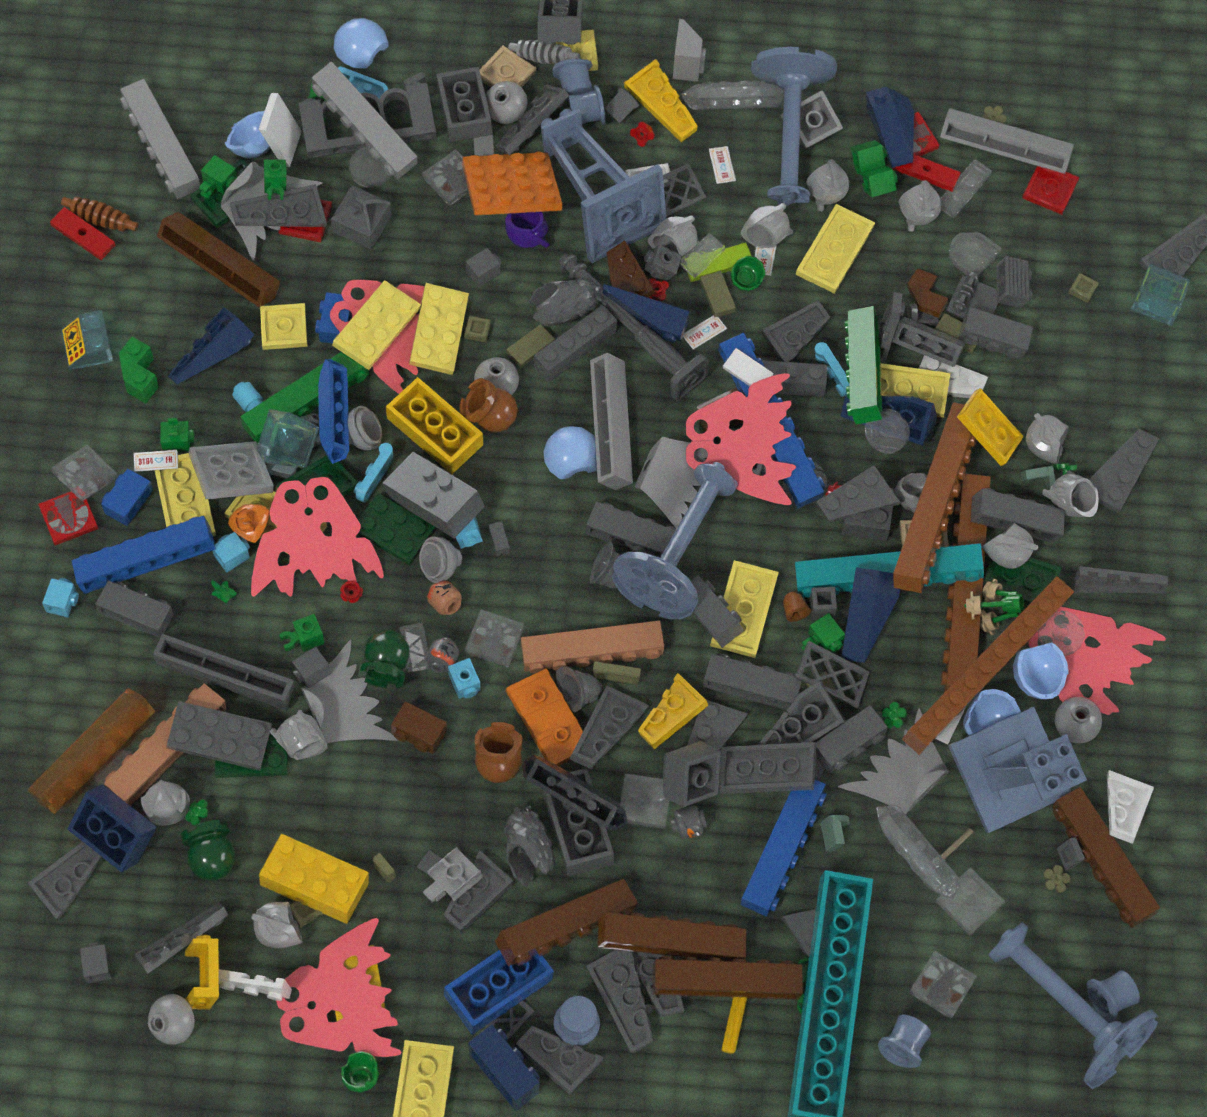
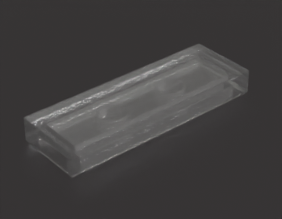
M974 159L960 175L953 192L947 190L940 198L941 210L954 218L989 178L992 170Z

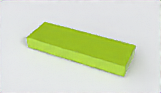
M743 243L684 260V266L690 281L693 282L700 280L701 276L715 272H729L737 260L751 256L747 244Z

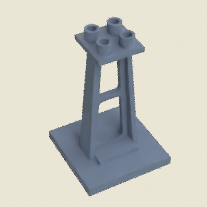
M579 108L574 111L570 109L563 110L560 113V118L554 121L551 118H546L542 121L541 132L544 153L548 152L549 157L555 155L582 199L581 209L586 252L591 264L606 257L607 251L623 241L630 245L652 234L657 226L666 219L663 170L659 164L629 177L583 129ZM578 142L597 162L584 170H579L565 150ZM598 171H605L616 185L595 195L585 181V178Z
M1034 707L1028 708L948 745L986 833H990L1055 803L1057 799L1070 793L1071 787L1087 780L1067 734L1049 742Z

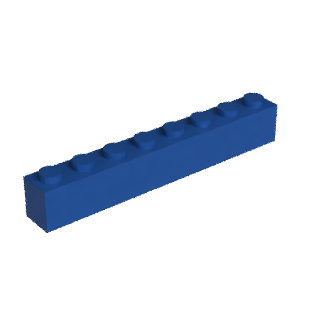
M744 333L719 344L718 351L724 363L737 348L765 367L761 358H756L753 352L755 347L750 338L747 339ZM730 373L738 391L748 397L750 386ZM775 394L768 401V403L783 402L780 397L777 398ZM785 416L779 423L783 425L784 431L791 433V436L774 444L772 447L776 453L771 456L773 461L796 466L791 472V476L783 480L797 508H800L822 498L825 485L821 477H817L813 471L815 469L811 457H806L803 451L805 445L800 437H796L793 431L795 426L792 419Z

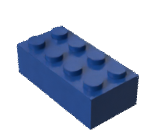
M498 950L445 986L444 997L473 1035L552 981L554 971L545 958L538 954L532 956L525 964L518 965L516 963L508 966L500 950Z

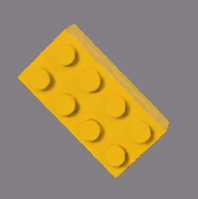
M418 377L386 406L387 419L450 474L459 469L483 446V433Z
M281 833L259 873L261 886L348 924L369 884V872Z

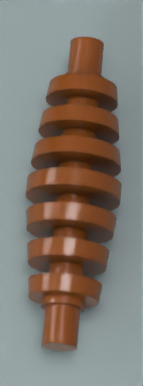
M77 196L74 199L62 198L61 205L69 207L71 212L82 219L85 218L86 221L93 223V225H101V227H109L113 230L118 228V231L122 232L126 229L133 231L138 229L139 224L131 221L128 214H122L120 210H115L114 207L107 206L106 203H99L95 200L90 201V199L86 198L82 200L81 197Z

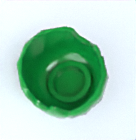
M746 256L740 258L732 267L731 281L739 290L749 292L758 288L762 283L765 269L763 263L756 257Z
M359 1051L348 1056L347 1063L341 1069L343 1084L349 1090L360 1093L375 1086L379 1079L377 1060L371 1053Z

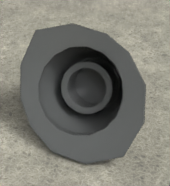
M611 541L603 546L593 563L590 584L598 583L601 586L617 588L612 580V575L614 573L613 564L619 553L615 551Z
M562 666L556 671L555 684L573 712L579 711L586 704L595 702L603 691L602 684L590 674L581 673L566 666Z

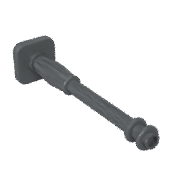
M564 254L560 258V271H568L570 273V280L582 278L589 280L596 286H600L599 293L603 301L599 302L635 335V340L640 343L658 364L673 375L670 387L671 397L675 401L682 400L706 380L709 374V360L705 355L699 354L690 362H686L670 343L648 325H643L637 318L603 294V286L586 271V264L577 263V256L575 254Z

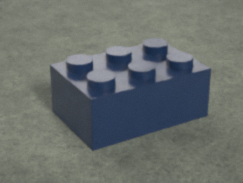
M102 784L85 793L67 830L120 872H123L138 864L157 827Z
M491 1024L468 1043L469 1055L511 1107L518 1111L539 1094L540 1082L538 1079L540 1077L533 1067H526L522 1061L524 1057L516 1047L512 1049L508 1045V1037L502 1029L498 1028L496 1030Z

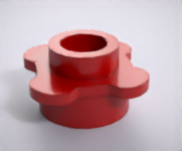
M643 121L638 124V127L630 130V135L637 140V144L641 147L645 146L648 140H653L655 137L651 126Z
M654 278L649 279L656 292L649 298L656 301L665 300V292L669 287L668 282L656 281Z

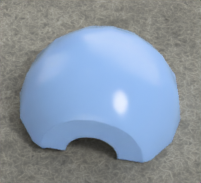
M356 18L344 23L338 29L334 39V50L337 57L343 63L354 68H368L373 63L375 55L380 50L384 51L388 47L385 31L377 23L365 18Z
M265 111L250 114L239 122L234 123L227 142H225L226 147L232 153L245 158H257L268 152L270 146L259 131Z
M575 426L563 427L554 432L547 440L543 451L544 461L549 471L559 479L570 478L573 474L580 471H587L588 473L597 471L595 436L586 429Z
M1052 642L1018 651L1013 663L1014 678L1019 688L1028 696L1037 699H1052L1059 695L1065 686L1066 677L1069 674L1068 664L1063 652Z
M997 689L983 690L974 698L966 712L963 721L964 730L969 736L1021 711L1015 699L1007 692Z

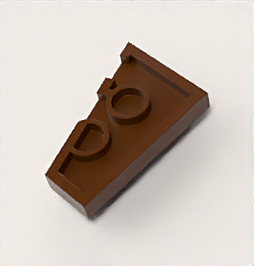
M626 241L621 242L606 252L612 287L647 298L656 293Z

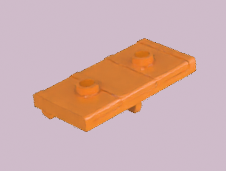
M546 668L508 686L506 693L544 759L557 766L569 761L583 730L566 703L564 696L556 686L548 669Z

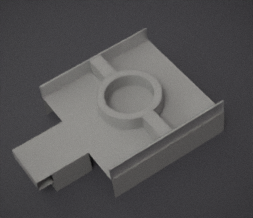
M456 847L427 871L435 882L425 889L423 894L431 902H434L435 900L439 901L447 892L455 901L482 879L483 875Z

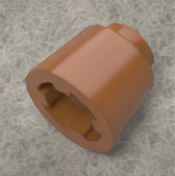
M790 592L785 595L783 606L788 621H800L811 613L810 607L801 594Z

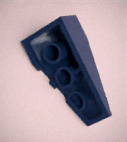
M888 87L866 92L868 115L881 144L885 147L886 155L892 168L912 163L914 110L908 97Z
M604 284L603 294L642 323L648 325L657 334L663 336L664 340L669 342L677 340L681 342L689 323V311Z
M223 307L204 328L207 331L201 339H196L193 342V351L190 354H185L168 377L176 384H179L238 352L241 348L247 347L254 334L234 314Z
M846 395L841 417L854 421L853 416H849L847 412V403H850V400ZM882 396V420L862 424L923 446L933 437L937 414L934 403L914 396Z
M856 567L841 658L865 663L899 598L900 589L894 588L893 573Z

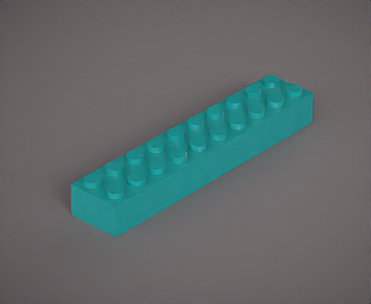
M827 870L820 876L788 1117L843 1116L873 879Z

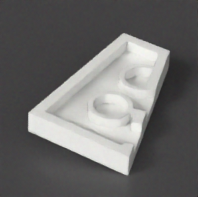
M1109 770L1107 774L1109 832L1111 836L1133 844L1154 787Z

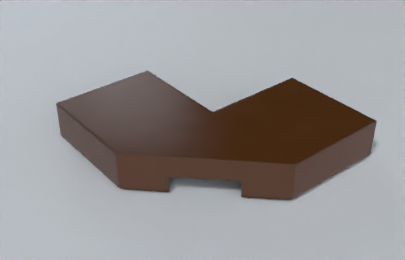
M917 268L909 280L907 288L913 296L919 311L939 318L948 304V298L931 292L932 287L937 281L936 275Z

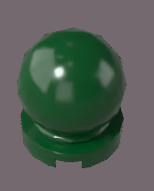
M382 630L371 635L364 646L365 662L360 665L358 677H365L364 682L375 687L387 689L388 684H396V689L403 687L406 674L402 670L406 667L410 657L409 644L404 636L394 630Z
M220 820L206 821L196 824L197 829L191 832L188 829L181 832V840L184 846L190 847L187 852L188 866L192 873L205 881H216L226 877L235 863V850L231 842L225 838L230 833L227 821L223 825L220 823Z

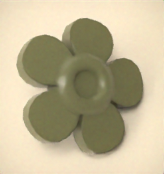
M987 106L984 109L985 115L982 118L1002 124L1006 122V116L1001 115L1003 112L1002 107L996 106L994 111L991 106Z
M1055 865L1052 870L1046 869L1043 876L1048 880L1045 882V887L1048 890L1055 888L1057 892L1062 893L1066 890L1065 884L1070 882V876L1067 873L1062 874L1063 868L1059 865Z

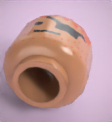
M446 580L440 581L430 587L427 601L439 614L451 615L458 611L461 606L462 595L451 582Z

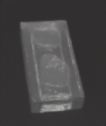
M709 233L681 258L679 265L696 278L725 251V246Z

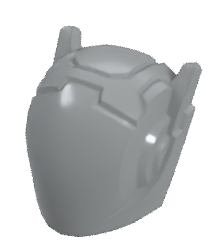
M833 159L828 160L827 164L816 169L806 181L810 193L815 197L818 211H823L824 205L834 204L843 199L849 190L847 174Z
M927 180L909 189L898 201L901 212L906 217L908 231L910 232L914 231L915 225H925L934 221L941 212L940 197Z
M782 203L776 207L764 206L755 210L741 230L742 237L750 244L761 249L775 247L786 236L793 233L789 225L788 216L783 211L786 205Z
M691 215L686 218L674 216L665 219L648 238L649 245L652 248H655L657 245H664L682 256L692 251V249L701 247V243L697 241V231L691 223L695 218Z
M1037 413L1034 415L1035 420L1027 430L1026 444L1037 457L1057 464L1063 451L1062 444L1068 433L1069 426L1054 416H1040Z
M1067 471V474L1058 478L1050 487V490H1043V495L1051 499L1056 508L1065 510L1066 516L1092 517L1097 512L1099 503L1097 488L1087 478L1076 475L1071 471Z
M1013 523L1002 534L984 544L982 548L998 565L1014 569L1022 566L1030 558L1033 550L1036 551L1038 549V545L1034 544L1030 533Z
M298 710L297 714L286 719L278 730L274 728L270 730V733L277 739L276 741L291 758L296 760L319 755L327 749L325 737L317 720L310 715L304 714L302 710Z
M270 902L257 909L256 914H252L251 919L254 920V931L261 944L271 948H286L303 943L298 923L293 919L289 902Z

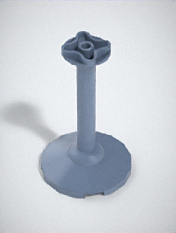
M780 47L765 50L757 54V60L751 62V72L756 78L767 83L776 84L784 90L781 181L779 186L772 187L767 191V197L777 200L778 205L782 203L786 206L792 203H808L810 201V191L798 186L801 92L808 86L824 83L835 77L837 62L832 56L819 50H815V55L799 52V47Z
M719 462L700 464L696 467L694 475L701 487L660 558L643 552H626L618 556L614 562V573L612 575L614 584L621 594L637 607L642 609L646 605L653 610L660 611L659 617L666 619H683L691 616L698 603L697 590L689 578L676 566L717 495H732L738 486V482L725 471V467Z
M1022 922L1014 929H1008L1001 936L999 943L989 953V957L994 962L1011 957L1095 1037L1093 1047L1096 1053L1083 1080L1091 1089H1094L1117 1073L1114 1069L1125 1055L1131 1059L1157 1027L1158 1022L1154 1018L1159 1016L1153 1010H1149L1125 1023L1119 1021L1108 1023L1024 944L1028 927Z

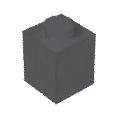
M486 248L466 260V272L479 288L500 275L501 261L495 253L492 254Z
M835 587L811 589L809 597L811 620H818L828 613L834 619L837 610Z
M317 647L292 661L295 669L292 673L299 684L303 682L307 688H310L331 674L328 662Z
M90 943L86 945V948L80 949L83 977L87 983L112 979L109 953L105 944Z

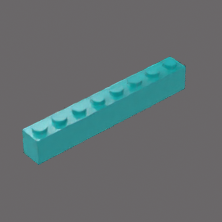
M981 544L936 549V562L934 567L930 566V580L928 585L924 584V586L940 582L952 584L960 580L974 582L984 578ZM901 551L795 562L798 593L803 597L809 598L812 588L835 587L836 595L840 592L849 591L852 593L856 567L894 573Z

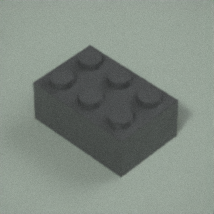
M540 0L538 42H543L544 44L564 42L568 45L581 42L583 0Z
M479 67L436 74L437 89L449 142L492 135L491 118Z

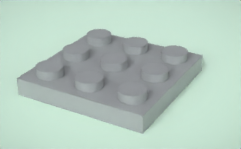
M256 441L189 448V457L205 499L273 493L274 485Z

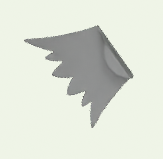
M251 162L225 191L221 208L228 215L234 226L235 222L230 202L267 195V193H264V168L258 166L256 162ZM286 175V190L323 184L318 181ZM235 226L247 247L252 261H254L257 245L256 235L265 240L264 227ZM267 226L274 230H280V226Z
M662 436L650 450L635 487L643 490L677 529L683 519L681 513L685 515L688 510L685 501L692 503L697 494L693 486H700L695 478V470L686 461V448L690 442L678 441ZM698 448L694 452V458L698 462H704V458L708 457V453L704 448Z
M349 640L329 664L331 674L310 688L306 686L301 688L311 713L317 720L326 743L360 739L398 741L391 733L373 725L382 721V718L367 714L379 703V700L360 696L367 686V683L364 682L365 678L351 680L357 665L354 664L347 667L351 652V640Z
M920 708L918 709L915 723L923 716ZM888 739V751L891 758L877 755L870 756L871 762L878 773L871 771L861 772L867 781L850 782L838 787L874 798L907 814L950 771L942 761L933 742L919 756L909 745L906 744L904 746L893 739Z

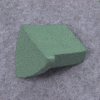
M1053 466L1020 472L1022 481L1044 477L1048 490H1050V487L1055 482Z
M831 815L820 823L826 852L836 851L845 844L842 826L850 824L848 816Z

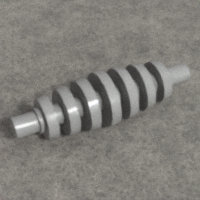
M520 40L518 43H510L508 46L509 50L516 52L521 58L539 62L540 64H556L567 59H580L579 53L572 52L570 47L556 43L544 44L543 42H538V40Z

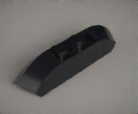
M532 755L524 761L523 777L583 815L612 831H616L628 824L626 811L621 805L583 780L536 755Z

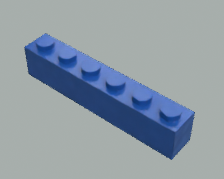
M203 515L193 517L180 524L170 525L156 532H149L136 539L126 540L112 547H105L91 554H84L72 560L76 583L82 592L86 594L105 587L108 581L113 583L121 582L215 550L216 547L211 527Z
M815 780L814 790L790 792L743 894L741 906L766 917L770 910L775 911L780 900L776 895L779 889H785L789 880L786 873L789 868L794 869L799 857L795 853L798 847H804L808 838L805 831L808 826L813 827L818 814L814 813L817 805L822 807L827 793L823 791L826 784Z

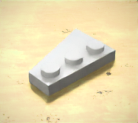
M925 355L919 369L951 373L947 394L952 397L970 398L975 390L979 388L984 389L988 379L985 375L959 365L952 367Z
M219 969L220 988L234 991L236 987L244 989V993L258 996V993L268 994V998L281 1001L282 997L290 998L292 989L285 979L276 978L274 983L273 980L265 976L256 975L254 979H249L250 976L247 974Z

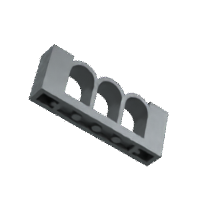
M413 82L406 86V91L400 88L386 90L380 99L371 93H361L370 105L377 109L379 115L384 120V107L389 101L400 100L407 105L412 127L394 130L405 143L436 139V129L427 83ZM309 98L299 103L308 159L369 149L365 143H359L352 129L351 137L327 140L324 117L330 111L326 105L327 101L321 104L320 99Z

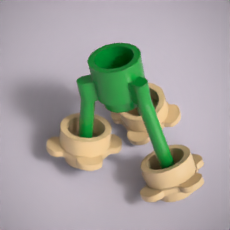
M993 579L992 582L988 581L983 588L985 602H981L980 596H973V591H970L971 598L966 599V604H964L967 613L971 612L972 619H974V615L981 614L980 627L991 635H994L995 630L999 629V621L1018 617L1019 613L1024 611L1023 595L1018 594L1017 591H1003L1002 585L996 579ZM1002 606V610L1004 612L1007 611V614L997 617L993 611L986 613L985 610L981 611V607Z

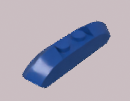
M325 359L320 372L318 386L319 435L323 449L329 461L333 464L345 459L349 452L347 368L332 359Z

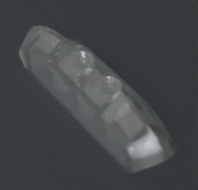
M755 80V82L722 81L719 83L712 81L694 85L681 93V96L686 105L692 110L778 107L783 103L784 90L777 84L762 80Z
M892 805L876 807L878 821L885 837L908 862L910 868L918 874L921 881L935 893L947 898H954L959 888V877L901 808Z

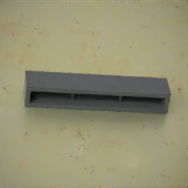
M162 634L153 653L156 665L286 711L296 691L294 680L164 634Z

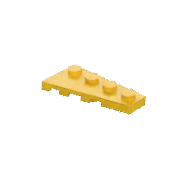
M656 59L624 82V88L680 142H683L697 131V124L686 106L681 103L678 93L675 89L673 90L668 77L662 72L660 64Z

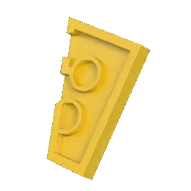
M679 673L674 677V683L670 689H666L663 693V699L657 708L652 709L638 730L640 736L654 749L708 706L707 700Z

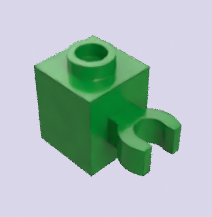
M214 155L201 170L203 183L199 186V189L202 190L200 195L208 199L215 189L224 194L227 188L237 179L235 167Z
M286 159L264 160V193H267L268 200L272 199V194L274 193L279 194L280 200H283L284 191H286Z
M168 418V422H161L160 443L162 450L189 451L191 443L195 442L194 429H190L188 421Z
M828 613L810 625L808 632L810 637L802 642L803 646H801V649L804 651L807 642L810 641L834 653L843 646L845 633Z
M315 614L293 621L294 632L285 631L279 635L281 641L284 639L291 640L290 643L283 645L285 651H291L295 648L296 644H300L302 652L325 644L323 633Z

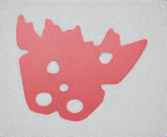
M351 280L347 282L341 293L344 301L336 302L330 312L331 321L339 332L350 322L340 320L338 316L340 310L348 309L354 317L382 284L381 282L373 280ZM398 285L397 289L421 304L425 286ZM353 288H361L365 293L364 298L361 300L352 298L351 290ZM415 314L373 365V370L377 376L398 394L403 391L400 384L404 380L397 372L396 364L409 370L414 375L418 374L417 367L409 365L419 314Z
M778 374L757 381L749 387L748 397L739 391H735L691 414L686 421V434L692 440L686 448L687 464L695 470L700 464L719 462L725 467V471L738 482L737 490L773 503L791 505V500L779 485L778 480L790 477L791 472L796 466L776 462L771 459V455L776 453L772 446L791 436V433L784 431L783 425L779 423L786 416V410L790 408L791 401L768 403L774 394L783 389L781 383L788 379L790 374ZM700 419L705 420L708 424V429L703 434H698L694 430L695 422ZM731 420H743V426L736 431L729 429V422ZM717 436L720 437L721 442L719 444H714L711 441ZM696 449H706L708 457L704 462L695 460L694 452ZM756 463L765 465L766 474L764 476L753 473L752 468Z
M319 477L310 479L306 486L300 481H287L278 487L270 507L271 521L277 525V528L264 533L260 540L252 575V596H256L272 580H275L280 592H286L291 597L293 594L294 572L297 569L302 573L310 569L321 587H324L326 579H330L333 573L340 579L357 582L352 559L361 563L367 573L373 570L380 578L384 577L382 565L373 545L366 538H356L361 524L338 488L329 478ZM319 485L325 486L328 490V496L324 500H318L314 497L313 491ZM289 489H294L299 493V500L294 504L288 503L284 498L286 491ZM307 507L313 510V513L309 516L304 512ZM323 522H330L332 536L328 537L322 533L320 526ZM282 551L290 555V563L286 566L278 565V557Z
M1061 607L1045 624L1046 627L1041 628L1029 640L1030 648L1038 646V639L1042 636H1047L1063 652L1068 664L1069 674L1066 677L1065 686L1058 695L1062 703L1072 697H1084L1079 687L1080 685L1088 684L1093 689V694L1087 699L1093 701L1101 713L1110 715L1112 712H1119V709L1105 696L1103 688H1110V681L1134 685L1130 678V668L1140 667L1143 663L1148 664L1152 661L1150 657L1140 653L1132 646L1137 644L1152 646L1154 640L1165 641L1166 638L1151 629L1133 623H1125L1117 629L1116 623L1111 617ZM1059 615L1065 616L1069 621L1068 626L1064 629L1057 628L1054 624L1055 617ZM1088 636H1091L1101 645L1097 648L1088 647L1085 644V640ZM1070 639L1071 645L1065 646L1063 640ZM1082 712L1076 713L1079 719L1085 718Z
M375 918L357 926L320 952V961L317 969L310 965L302 966L285 979L290 987H295L299 991V998L295 1002H287L283 997L281 1001L276 1000L277 1006L285 1011L280 1019L282 1034L286 1039L340 1052L344 1051L353 1042L356 1052L364 1051L377 1057H390L401 1054L400 1050L390 1046L392 1040L380 1037L373 1031V1029L398 1025L397 1020L390 1016V1012L381 1007V1004L385 1001V995L389 994L392 990L370 985L369 981L372 976L366 974L367 968L390 957L389 953L384 952L383 947L368 945L379 919ZM351 956H357V967L348 970L343 966L346 959ZM310 1001L316 1003L314 1009L306 1007ZM330 1010L339 1011L342 1013L343 1019L337 1022H329L327 1014ZM294 1017H301L304 1020V1028L299 1032H293L289 1027L290 1020Z

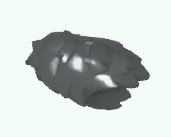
M582 278L569 281L547 282L544 286L534 290V295L528 300V303L536 305V310H538L533 315V319L539 321L544 326H555L570 323L577 318L584 317L592 310H595L599 301H603L599 293L600 286H596L589 280Z
M531 805L523 809L515 807L514 813L508 817L506 827L504 828V833L507 836L506 853L508 865L515 879H518L524 887H528L529 882H533L535 867H539L542 873L546 874L549 869L552 870L555 864L552 842L546 833L547 829L538 813L531 811Z

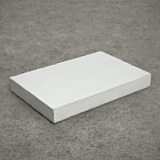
M271 93L259 126V131L278 159H286V167H290L302 131L278 93Z

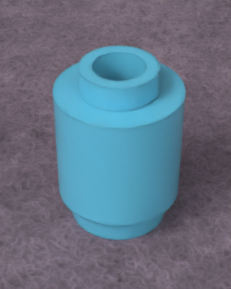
M240 382L233 389V398L245 412L263 402L262 396L250 382Z

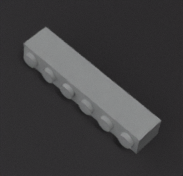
M332 61L312 77V89L319 97H324L328 108L333 113L337 112L341 116V122L346 128H351L355 132L354 136L359 143H365L368 146L370 155L375 160L379 159L384 164L383 168L389 176L394 175L398 180L417 164L415 153Z
M142 79L121 88L122 98H119L124 110H129V119L133 127H138L139 131L137 133L141 142L147 143V152L151 160H156L157 164L155 166L159 175L165 176L166 181L164 182L169 193L173 192L175 197L180 199L198 190L200 186L199 178L145 80Z
M949 108L940 136L944 139L1064 174L1074 146L1071 143Z
M605 353L590 360L598 483L617 490L633 483L625 361Z

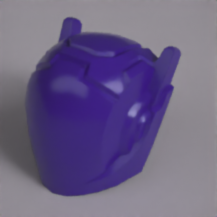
M542 212L507 214L505 230L513 244L522 248L535 247L539 244L547 248L550 245L545 238L548 232V225Z

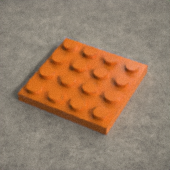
M548 152L462 157L463 170L474 215L562 211V201Z

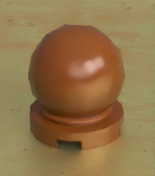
M483 378L473 381L468 386L470 392L466 399H461L459 410L460 414L469 422H477L484 430L495 433L507 430L515 422L518 407L515 398L507 390L495 388L491 381Z
M493 722L490 727L483 730L480 728L475 735V764L478 772L484 779L493 783L507 782L514 778L522 765V735H519L514 730L513 725L504 722Z

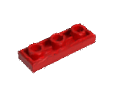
M914 154L912 163L892 168L921 181L927 180L930 184L953 192L961 174L959 171Z
M65 207L50 221L52 227L99 260H102L116 246L112 239Z

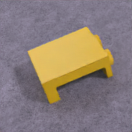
M200 935L194 938L185 950V956L199 957L200 987H194L185 1000L189 1003L192 1010H210L219 998L218 939H211L209 935Z

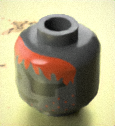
M442 637L432 642L427 652L426 662L431 670L436 673L448 672V666L455 664L459 657V648L450 638Z

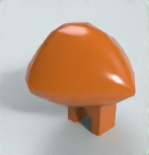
M245 504L230 515L228 524L240 537L256 543L266 528L269 510L263 505Z

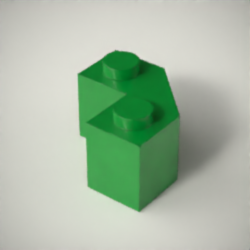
M875 140L852 146L851 153L856 173L861 174L864 183H862L864 192L871 197L896 191L897 175L894 170L885 165V147Z
M132 336L119 352L123 380L127 393L146 404L159 388L156 375L147 370V367L154 358L150 346Z

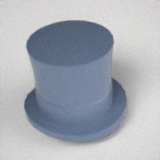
M567 59L553 66V76L560 80L562 89H565L569 95L594 90L588 71L592 67L591 61Z
M594 85V90L569 95L570 110L574 111L579 108L582 124L601 121L602 125H605L606 114L602 95L597 85Z
M1120 970L1100 982L1096 979L1087 981V992L1092 1008L1108 1023L1113 1022L1117 1018L1120 1010L1139 1003L1138 988L1131 976L1125 971Z
M583 996L571 997L556 1011L554 1029L562 1041L573 1046H584L593 1041L598 1034L600 1018L595 1005L588 998Z
M899 1015L891 1034L888 1037H882L878 1047L883 1057L895 1065L906 1068L919 1067L922 1063L919 1054L923 1045L930 1037L931 1031L920 1020L909 1015Z

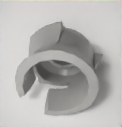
M160 780L149 788L145 796L141 797V804L146 817L151 822L164 826L175 824L186 816L190 807V798L185 789L178 784Z

